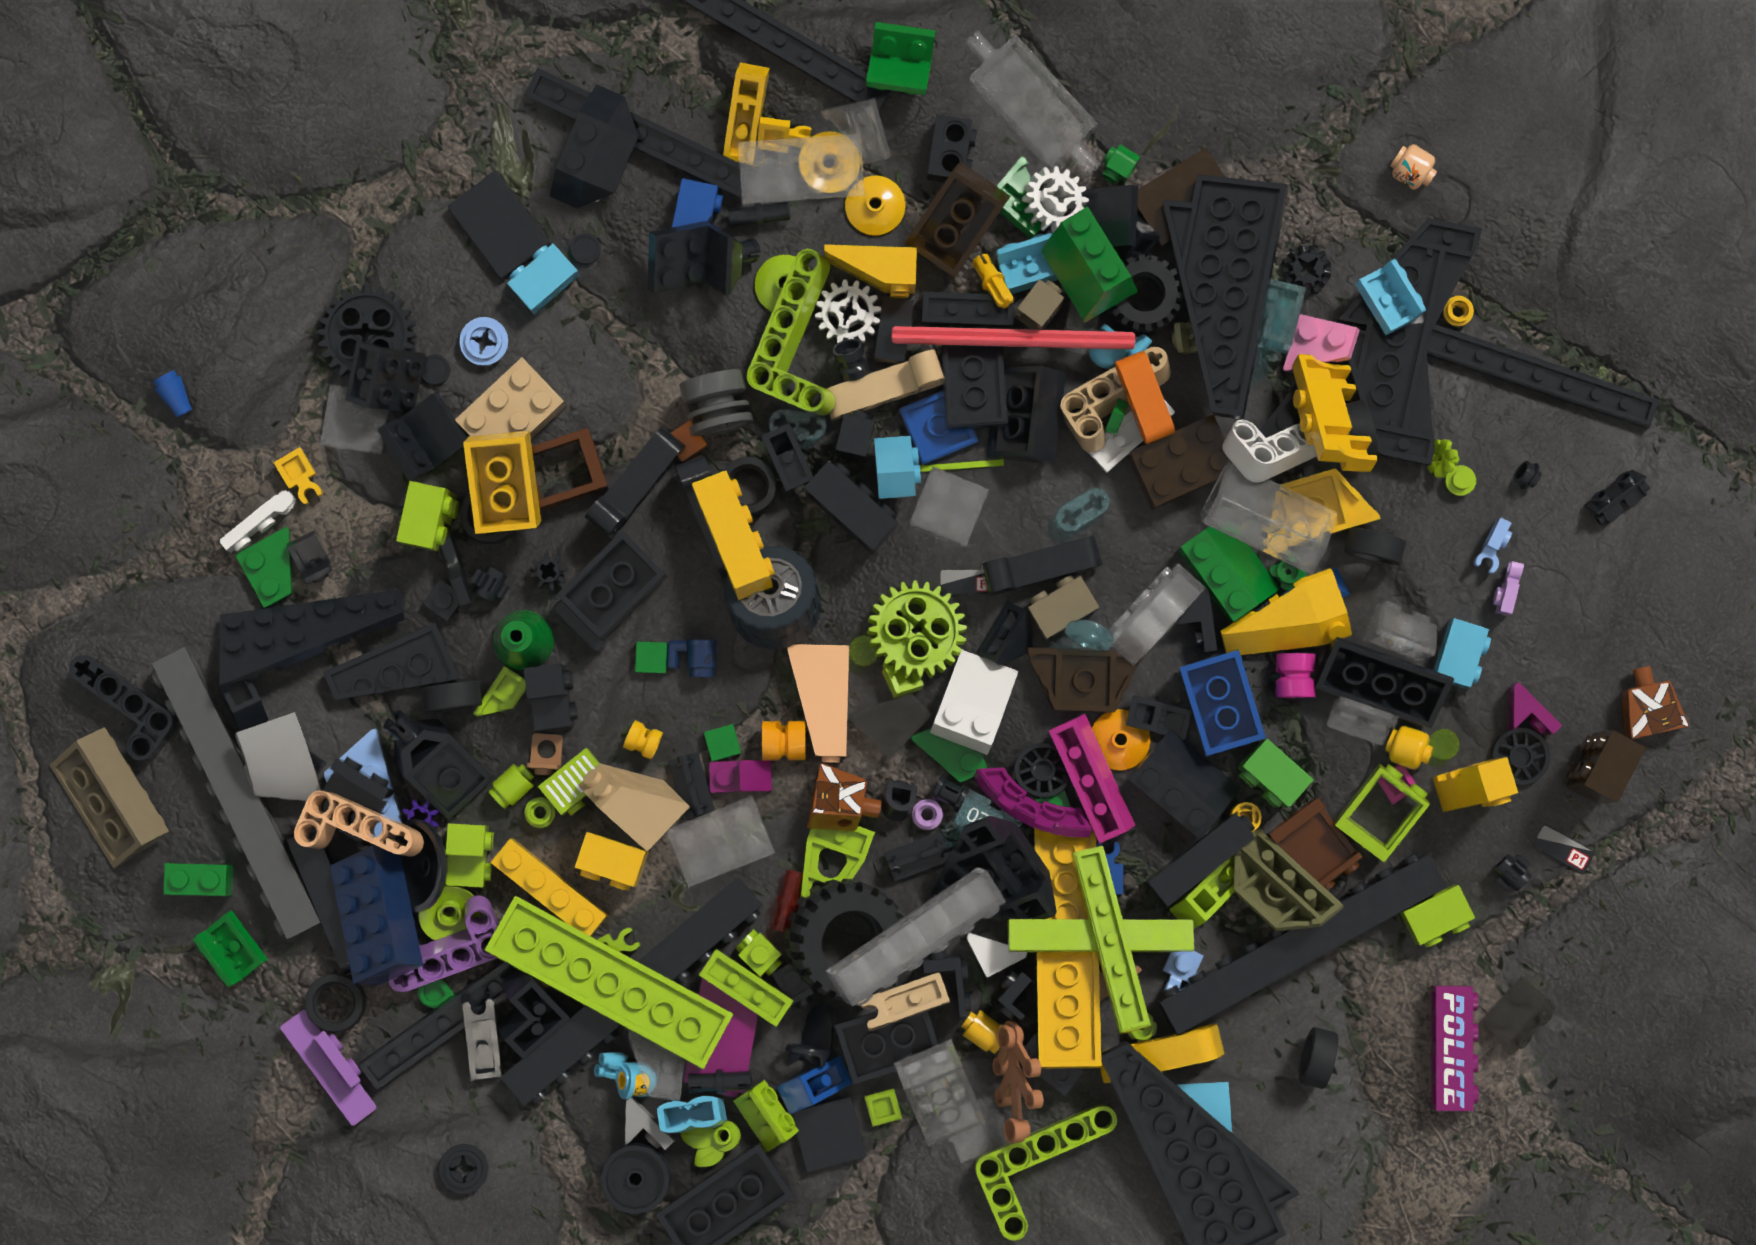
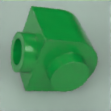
M1121 144L1117 149L1112 146L1103 160L1107 165L1102 173V177L1112 184L1117 185L1120 183L1125 185L1138 165L1141 156Z

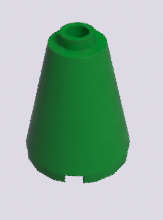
M518 610L507 614L497 624L493 634V647L499 660L507 667L518 671L542 665L550 657L554 646L553 631L549 623L538 613L529 610ZM521 632L522 639L519 642H515L516 635Z

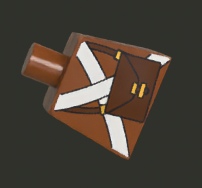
M1651 666L1633 669L1636 688L1622 691L1624 736L1635 739L1689 727L1671 682L1668 680L1655 683Z
M820 763L815 778L807 828L855 831L857 830L861 815L878 819L882 800L865 797L867 781L864 778Z

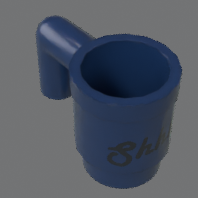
M717 640L669 641L667 643L666 668H679V652H687L689 677H714Z

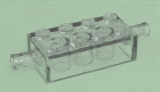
M979 30L973 34L974 37L970 36L965 45L983 63L970 75L969 83L1050 171L1065 158H1071L1087 177L1092 175L1093 171H1096L1102 164L1084 146V141L1096 131L1098 123L1016 34L997 50L984 38Z

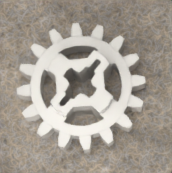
M1055 166L1051 171L1045 167L1039 174L1036 172L1023 188L1028 193L1022 197V201L1029 203V206L1024 211L1025 213L1032 212L1034 214L1031 220L1032 223L1038 220L1042 222V230L1051 226L1052 233H1054L1062 221L1084 209L1083 206L1089 202V198L1082 197L1081 195L1086 190V187H1078L1076 183L1080 178L1077 176L1071 179L1069 177L1070 170L1068 169L1061 174L1058 166ZM1047 183V186L1040 191V186ZM1068 209H1071L1070 214L1067 215V216H1064V213H1065Z
M844 279L840 288L835 283H832L831 293L822 291L825 301H817L816 307L822 310V312L815 314L817 320H823V323L818 326L819 330L824 331L827 329L826 339L830 340L835 336L837 337V344L843 340L856 338L861 343H865L864 334L868 333L873 336L875 331L871 325H879L880 319L874 317V314L881 312V307L873 306L878 300L877 295L869 297L870 287L866 286L863 290L859 289V281L857 280L853 286H848L847 280ZM847 294V297L840 302L833 301L836 297ZM859 297L866 303L869 312L860 308L858 304ZM852 301L853 313L856 316L851 315L849 320L846 321V325H844L843 313L840 311H846ZM827 314L837 319L839 323L838 329L832 326ZM857 324L864 325L861 329L849 333L851 327Z

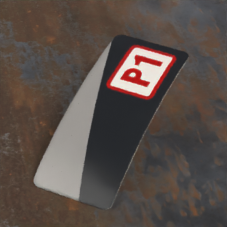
M981 570L941 571V594L987 595Z
M1543 826L1533 844L1535 848L1582 874L1585 873L1594 856L1593 851L1547 826Z

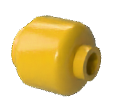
M1404 725L1399 730L1394 729L1392 731L1385 751L1389 753L1391 762L1415 770L1420 767L1422 762L1428 764L1434 747L1429 745L1430 737L1427 733Z

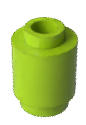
M513 763L492 783L493 787L489 790V793L506 809L510 804L513 806L534 787L531 781L534 775L525 765L521 764L518 767Z

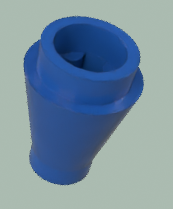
M175 370L153 381L156 387L154 391L173 411L176 418L192 410L181 375L178 376Z

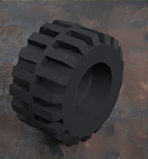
M1145 254L1138 255L1134 259L1130 257L1125 260L1123 264L1132 276L1133 281L1145 279L1153 282L1160 290L1161 302L1156 309L1144 312L1133 308L1126 298L1107 310L1109 317L1112 316L1114 318L1113 323L1117 327L1121 325L1124 327L1123 331L1136 332V335H1142L1143 333L1151 335L1155 334L1158 330L1162 331L1173 321L1181 307L1183 292H1181L1182 283L1177 278V271L1175 268L1171 270L1168 267L1169 263L1167 261L1161 262L1157 260V256L1153 255L1150 258H1146Z

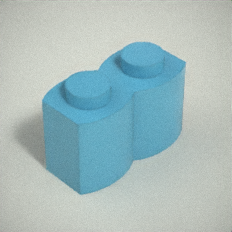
M701 1096L692 1099L688 1103L672 1101L657 1108L660 1131L667 1133H685L695 1127L714 1128L727 1121L724 1099L719 1097Z

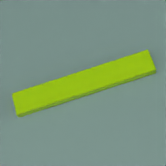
M1099 846L1073 852L1072 857L1118 1032L1123 1034L1148 1028L1151 1024L1104 847Z
M1009 919L1007 921L1008 952H1097L1089 919ZM1123 920L1131 952L1194 951L1193 920Z

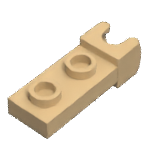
M940 972L893 989L860 999L859 1003L863 1009L874 1007L878 1010L877 1017L867 1023L869 1031H873L950 1003Z

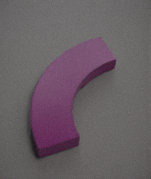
M1004 767L976 770L974 778L985 794L1002 810L1019 821L1056 835L1068 837L1090 836L1092 828L1081 808L1063 807L1046 801L1041 804L1026 796L1027 791L1022 789L1009 776Z

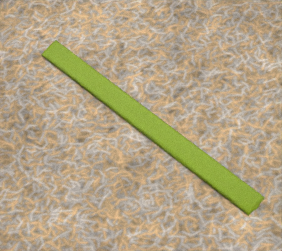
M1004 459L921 465L920 472L1004 466Z

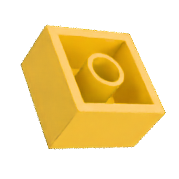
M586 832L575 868L581 869L580 876L595 881H600L602 876L611 879L610 886L627 891L630 886H638L649 851L647 852L644 849L592 832Z

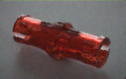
M786 869L781 895L777 896L776 900L778 907L772 930L785 933V928H791L792 921L788 920L791 911L796 913L797 907H800L797 902L801 894L803 873Z

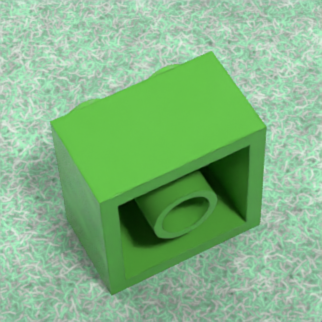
M1268 738L1260 740L1236 767L1241 771L1238 775L1239 778L1251 788L1253 786L1259 787L1264 792L1261 797L1273 808H1289L1314 780Z

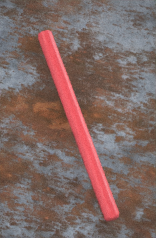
M894 326L891 335L894 344L1131 350L1135 347V333Z

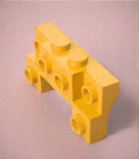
M1298 354L1292 364L1298 387L1293 396V404L1298 410L1300 429L1304 432L1307 445H1314L1318 461L1340 462L1342 471L1371 472L1378 460L1376 455H1368L1367 449L1372 442L1371 437L1348 435L1352 429V424L1345 401H1350L1356 391L1355 384H1347L1346 381L1351 371L1350 365L1325 363L1316 359L1313 355Z

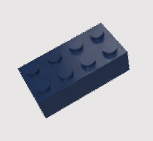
M372 845L331 865L330 871L353 984L381 985L423 966L401 856L379 846Z

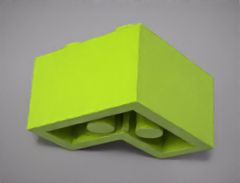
M409 481L396 541L403 545L438 552L439 546L444 545L447 536V528L444 527V524L451 525L452 518H457L460 507L457 495L446 488Z
M448 823L446 842L448 873L446 885L485 887V881H491L492 863H487V851H493L494 832H489V826Z

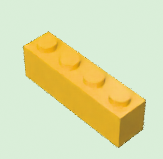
M725 470L692 483L696 499L737 599L741 600L757 591L760 592L772 588L770 576L775 575L769 557L763 559L760 553V549H763L764 545L758 531L752 532L749 523L753 522L747 504L741 506L738 497L742 496V492L736 478L730 480Z
M510 838L490 862L565 923L591 937L609 916L514 838Z

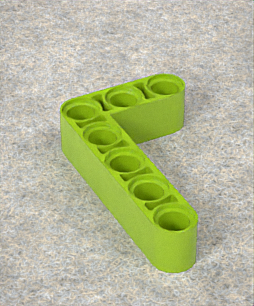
M804 249L794 259L749 366L747 381L754 389L813 414L824 416L829 414L834 408L835 397L832 392L787 373L830 272V262L824 255L812 249ZM816 258V267L809 272L808 265L811 260ZM801 287H804L805 292L803 297L797 300V291ZM789 315H792V324L788 328H785L784 323L786 318ZM780 343L781 350L779 354L773 356L774 346ZM768 371L769 379L762 385L761 376ZM794 382L795 390L793 394L788 396L787 387ZM820 393L821 402L818 406L814 407L813 398Z
M1106 1104L1094 1105L1030 1133L1029 1138H1026L1023 1142L1006 1143L978 1156L975 1161V1171L1000 1231L1005 1238L1013 1241L1020 1240L1025 1236L1028 1229L1027 1220L1008 1176L1113 1131L1117 1125V1115L1111 1107ZM1103 1110L1109 1112L1111 1116L1109 1124L1105 1127H1098L1094 1122L1096 1113ZM1071 1123H1079L1082 1126V1134L1077 1139H1070L1066 1136V1128ZM1043 1135H1050L1054 1138V1146L1049 1151L1038 1149L1037 1142ZM1016 1147H1020L1026 1152L1024 1161L1018 1164L1009 1160L1010 1151ZM985 1160H994L998 1165L997 1171L990 1176L984 1175L980 1171L981 1164ZM1003 1188L1009 1191L1010 1197L1005 1204H997L993 1201V1193L997 1189ZM1017 1217L1022 1221L1021 1229L1018 1232L1010 1233L1006 1231L1005 1222L1009 1218Z

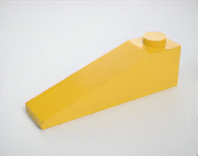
M1330 568L1301 578L1293 584L1295 588L1283 596L1275 595L1269 599L1270 604L1258 612L1250 611L1221 630L1225 653L1239 650L1240 655L1321 646L1331 643L1336 637L1343 639L1351 636L1352 631L1348 612L1332 569Z

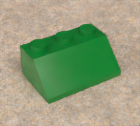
M1088 206L1062 221L1041 250L1084 323L1138 292L1132 276Z
M1228 515L1206 528L1178 549V552L1205 590H1209L1210 597L1230 624L1280 590Z

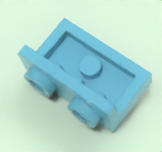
M1053 233L1046 235L1038 234L1030 240L1017 244L1010 243L996 251L999 270L1003 273L1005 277L1004 283L1011 294L1033 288L1039 279L1044 283L1047 280L1051 282L1058 280L1041 252Z
M1396 259L1389 261L1383 268L1359 279L1355 283L1385 335L1410 324L1426 311L1421 296L1414 290L1405 270L1400 267Z

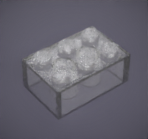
M1179 563L1172 570L1166 567L1148 586L1152 591L1146 589L1131 604L1129 609L1132 613L1126 610L1109 629L1112 635L1107 642L1133 666L1147 654L1206 589Z
M753 796L667 830L688 888L775 854L774 847Z
M952 1040L937 1044L934 1047L894 1063L928 1146L986 1123Z

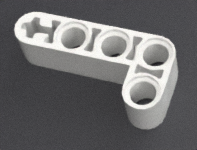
M1237 420L1233 423L1222 445L1224 453L1242 475L1249 481L1257 483L1317 457L1314 445H1307L1304 432L1300 429V423L1265 438L1253 423L1247 420Z

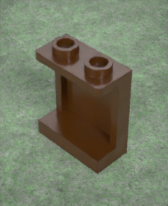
M1317 797L1313 798L1266 835L1325 889L1329 890L1335 885L1333 879L1341 873L1347 876L1360 866L1357 861L1363 856L1354 849L1341 830L1335 826V822L1324 809V804Z

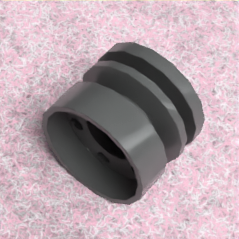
M742 370L717 371L685 380L679 384L683 404L689 406L698 405L699 408L686 416L687 421H702L690 426L691 436L723 435L753 422L752 413H737L749 408V401L734 400V396L746 390Z

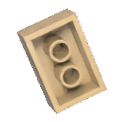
M521 357L463 411L455 421L470 436L530 431L532 439L567 405Z

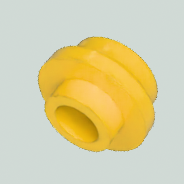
M1463 296L1451 297L1443 309L1444 319L1450 325L1456 327L1466 325L1474 314L1472 303ZM1454 307L1462 309L1463 315L1461 317L1453 314Z

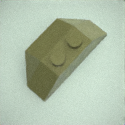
M1260 828L1252 832L1255 838L1235 853L1234 893L1275 931L1321 927L1343 909V904Z

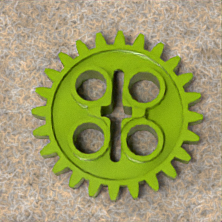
M914 580L911 588L908 589L906 584L901 582L899 592L895 588L890 587L888 590L889 597L882 594L878 599L881 605L874 604L872 611L876 615H870L867 622L875 626L868 628L867 634L875 636V638L870 641L869 646L879 647L874 657L877 658L884 655L886 659L882 666L886 667L892 663L894 665V675L900 669H903L905 679L909 677L911 672H915L917 680H920L924 671L929 678H932L935 674L934 668L941 674L944 673L946 670L944 662L952 666L955 662L952 655L959 656L962 650L957 645H963L966 638L959 634L964 633L967 626L958 623L963 620L965 615L955 614V610L960 604L953 603L950 605L948 603L951 597L950 593L941 597L939 595L941 591L940 586L934 591H930L929 582H926L921 589L917 581ZM912 603L918 604L922 608L923 613L920 615L911 613L908 605ZM896 612H901L903 617L898 616ZM940 624L943 626L945 635L940 636L933 633L931 625ZM888 626H899L902 629L903 635H892L888 630ZM917 626L922 628V631L917 634L912 632V629ZM931 643H932V644H936V645H937V649H934V648L931 646ZM911 646H921L925 651V656H915L911 651Z

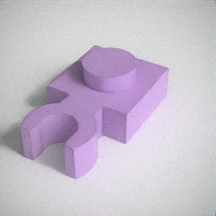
M1514 561L1508 563L1505 581L1502 587H1497L1494 594L1493 605H1497L1495 613L1504 616L1513 613L1524 564Z

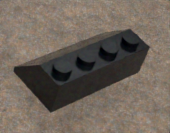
M1336 637L1328 645L1318 668L1315 688L1432 729L1454 682V678Z

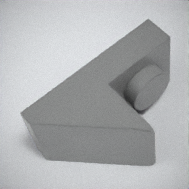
M631 1097L626 1101L625 1145L644 1128L647 1131L644 1135L645 1138L656 1149L662 1146L666 1150L675 1141V1138L670 1133L660 1131L659 1121L635 1097Z

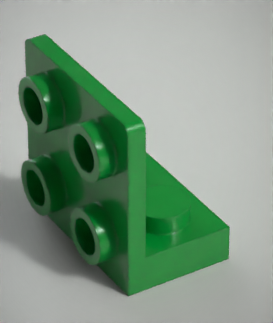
M875 22L866 86L878 90L905 92L910 95H925L936 30Z

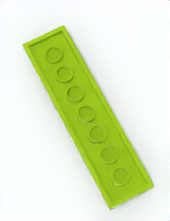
M514 896L485 948V952L531 975L533 978L704 1070L733 1016V1013L517 896Z

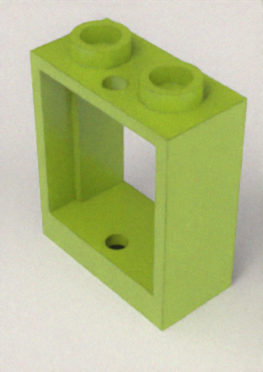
M1378 764L1334 821L1336 827L1384 863L1430 805L1429 801L1425 798L1428 793L1415 783L1409 786L1401 780L1403 774L1390 764L1386 768ZM1381 776L1416 802L1415 806L1385 844L1350 818Z

